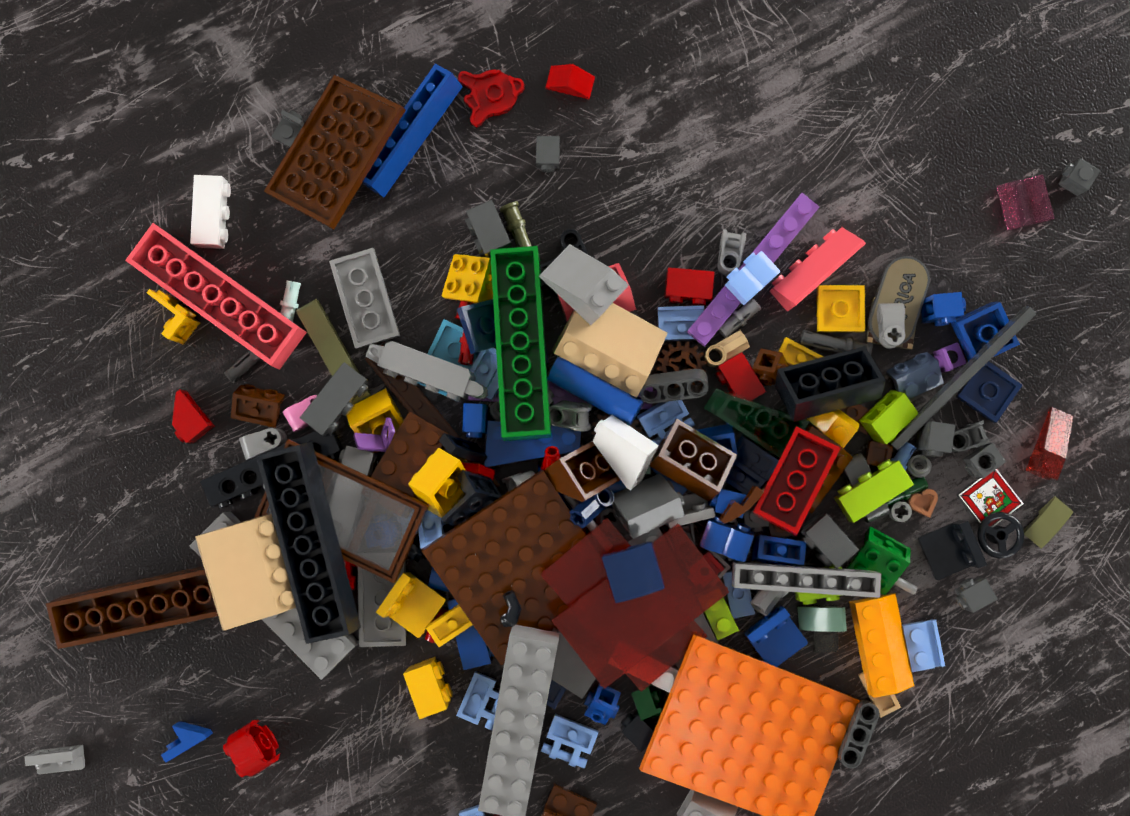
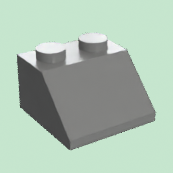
M690 789L677 812V816H735L738 806Z

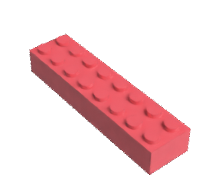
M152 223L125 260L259 358L279 370L307 333L154 223Z

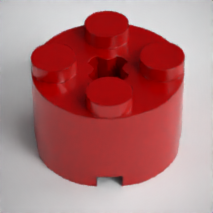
M252 720L229 735L227 743L223 745L225 754L231 757L235 764V770L240 777L255 776L279 760L280 754L276 756V749L279 748L278 742L266 725L261 727L257 724L260 722L259 720Z

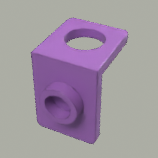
M959 343L933 351L934 358L939 362L941 373L951 371L966 363ZM949 350L955 351L958 356L957 361L953 364L947 353Z
M387 417L381 435L354 433L353 437L357 449L369 452H386L393 439L395 428L391 418Z

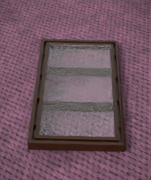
M288 439L283 449L300 444ZM315 452L343 560L395 583L429 504ZM266 491L255 514V518L271 514Z

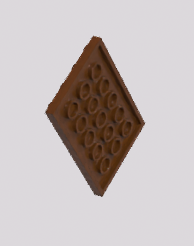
M334 75L264 192L334 230L406 110L397 103Z

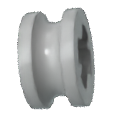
M898 501L889 506V516L892 520L905 522L911 517L912 509L908 503ZM900 505H902L905 514L900 515L898 518L895 508H900Z

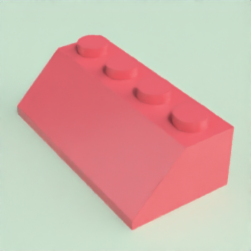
M843 227L837 232L832 229L823 237L826 242L820 247L815 244L806 252L808 257L803 262L798 259L789 267L791 272L786 277L781 274L771 283L774 287L769 292L788 312L866 244L864 240Z

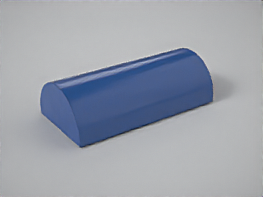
M560 356L555 360L548 376V381L606 414L614 415L629 426H631L645 403L641 398L630 395Z

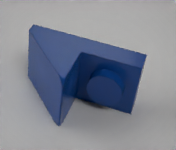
M179 721L172 726L178 739L166 746L168 750L161 754L166 763L208 738L213 732L208 728Z

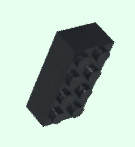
M863 346L777 369L775 388L792 421L796 422L880 399L885 385V378L867 348Z

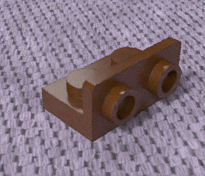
M251 384L240 385L233 393L231 418L276 428L279 423L280 406L285 398V394L278 393V391L273 389H259Z
M554 783L543 807L542 815L592 816L597 802Z

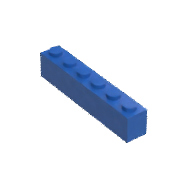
M435 64L405 105L404 109L406 111L362 182L370 190L383 198L386 196L463 86L452 72Z

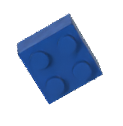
M990 302L957 318L956 322L951 323L967 360L969 361L1009 322V319L1001 302ZM1016 335L994 356L1020 345Z

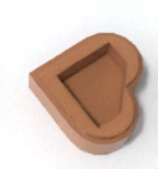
M924 489L920 493L911 495V498L906 503L910 505L912 511L930 518L938 501V495L932 489Z

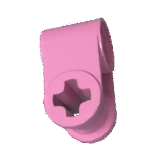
M312 395L283 411L293 432L300 431L309 426L300 419V416L317 395Z

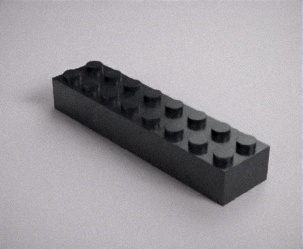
M308 442L256 456L305 643L309 644L350 635L361 628L313 443Z

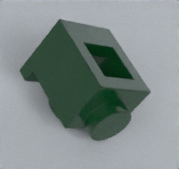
M648 682L637 686L638 691L631 694L641 721L650 720L661 715L664 708L662 706L663 697L661 692Z

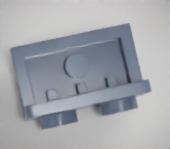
M928 352L920 353L904 363H898L886 371L887 375L893 380L896 391L905 393L908 399L944 384L939 362Z

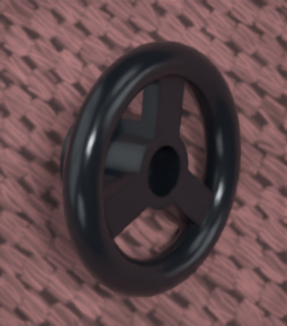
M995 512L982 520L978 527L977 538L980 547L986 554L994 558L1004 559L1013 556L1020 550L1024 542V530L1019 520L1013 515L1006 512ZM996 519H1005L1011 522L1006 527L998 525L994 527L988 526L990 522ZM1016 529V542L1012 548L1007 550L1006 540L1008 539V534ZM999 531L1002 533L1000 539L997 538V533ZM985 533L991 543L998 544V551L988 546L985 540Z

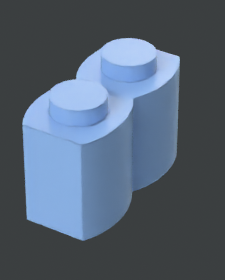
M762 251L757 255L753 252L743 261L745 266L741 270L736 267L727 276L729 281L725 286L743 305L781 272Z

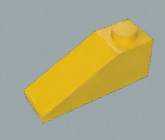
M841 410L807 418L817 429L842 448L847 445L860 425Z

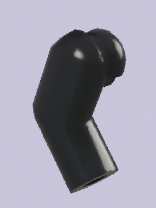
M511 590L503 594V598L508 606L507 613L503 614L500 618V622L504 627L515 626L522 610L514 591Z

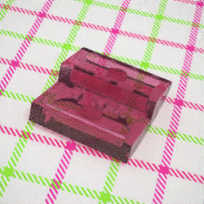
M1043 174L996 186L1008 231L1055 218Z

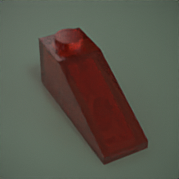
M1050 407L1025 471L1046 480H1058L1067 457L1073 415Z

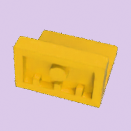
M454 254L442 297L473 303L493 299L491 258Z
M149 289L147 294L175 314L174 318H170L165 323L164 331L161 334L169 340L184 345L200 324L194 318L196 314L187 307L178 304V300L170 294L164 293L161 290L155 292Z
M408 572L401 575L376 613L383 618L390 617L414 636L420 638L426 631V625L433 621L446 602V599Z

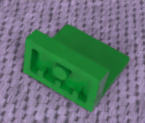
M870 526L865 532L864 545L846 569L869 570L881 573L880 593L886 595L910 564L911 548Z

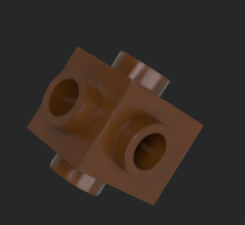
M761 348L754 362L753 370L762 384L771 386L776 384L777 369L788 367L789 365L782 352Z

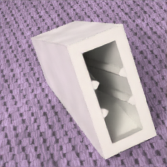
M611 415L606 420H600L594 429L596 435L593 443L629 490H632L642 481L659 445L614 415Z

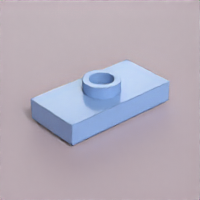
M732 570L727 571L722 577L729 609L733 618L754 615V608L750 604L752 601L750 589L734 588L731 585Z

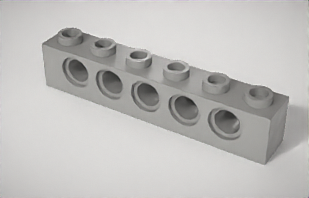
M733 561L731 585L734 588L880 598L881 573L869 570Z

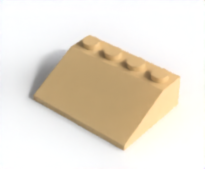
M612 303L592 325L574 310L552 351L561 358L637 398L652 370L667 332Z
M272 514L262 515L195 536L223 631L296 608Z

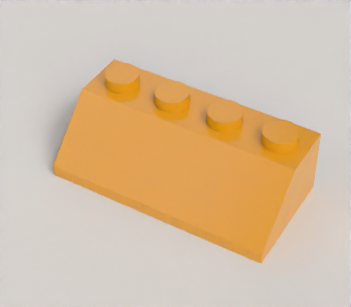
M891 593L880 595V598L869 597L849 601L862 669L867 684V694L875 698L897 694L913 687L914 682L896 594Z

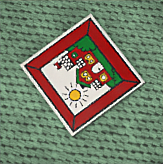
M997 469L985 478H977L956 494L979 525L986 516L992 513L1006 512L1011 514L1024 504ZM1003 519L993 520L988 526L994 527Z

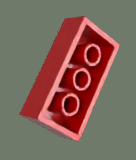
M796 426L753 514L797 536L840 451V447Z

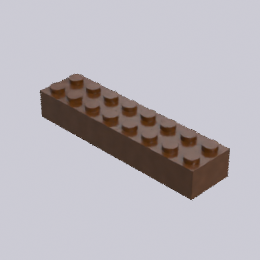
M204 566L66 595L46 603L58 649L218 616Z

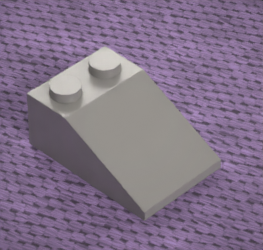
M571 244L539 275L548 286L590 325L629 286L612 268Z

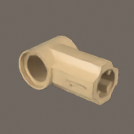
M739 330L715 345L710 346L704 352L703 360L707 361L706 365L709 367H718L750 348V345L745 335ZM716 350L719 352L720 360L718 362L710 359V351Z

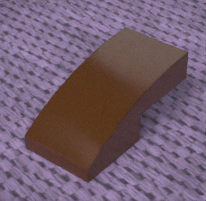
M752 486L741 504L731 500L718 520L726 524L740 517L759 500L764 491L757 486Z

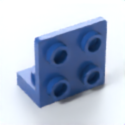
M781 605L743 632L764 662L776 667L808 644V641L789 617L791 615Z

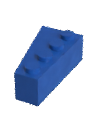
M488 421L485 452L488 457L485 460V467L543 458L545 449L549 446L557 447L560 454L571 453L580 448L581 431L551 425L552 438L504 441L501 436V422Z

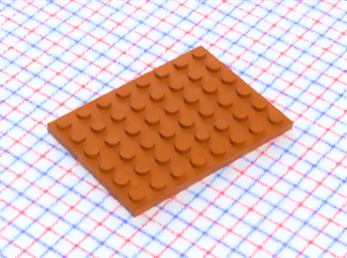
M693 634L639 769L644 773L763 816H814L838 758V751L860 700Z

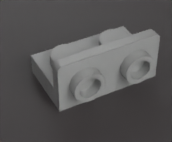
M695 493L684 495L685 505L682 507L685 516L665 525L673 528L715 517L714 508L708 505V501Z
M83 745L36 750L25 756V766L35 765L37 774L81 770L85 768Z

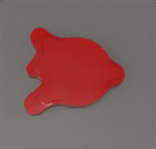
M496 69L488 70L481 74H471L466 71L458 74L460 84L471 90V93L465 95L463 100L472 110L470 121L474 127H480L489 117L500 116L510 111L525 87L522 79L508 76L501 72V70Z

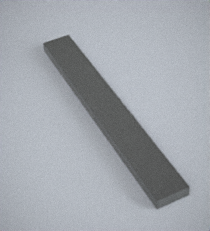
M1025 305L918 411L919 414L897 434V437L890 442L891 445L897 450L900 449L1036 315V312L1031 307Z

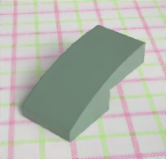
M798 607L799 630L822 632L847 631L845 607Z

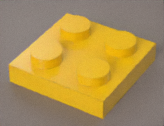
M819 285L817 287V332H865V285Z

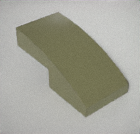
M1056 496L1038 511L1039 515L1024 529V535L1041 549L1056 535L1073 514V510Z

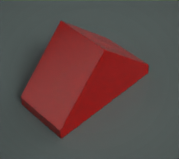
M574 64L554 65L550 68L546 89L590 100L595 76Z

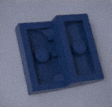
M741 436L736 443L737 457L725 481L747 495L752 486L763 489L769 481L779 459L744 436Z
M652 542L630 546L626 550L602 556L615 603L639 598L665 588Z

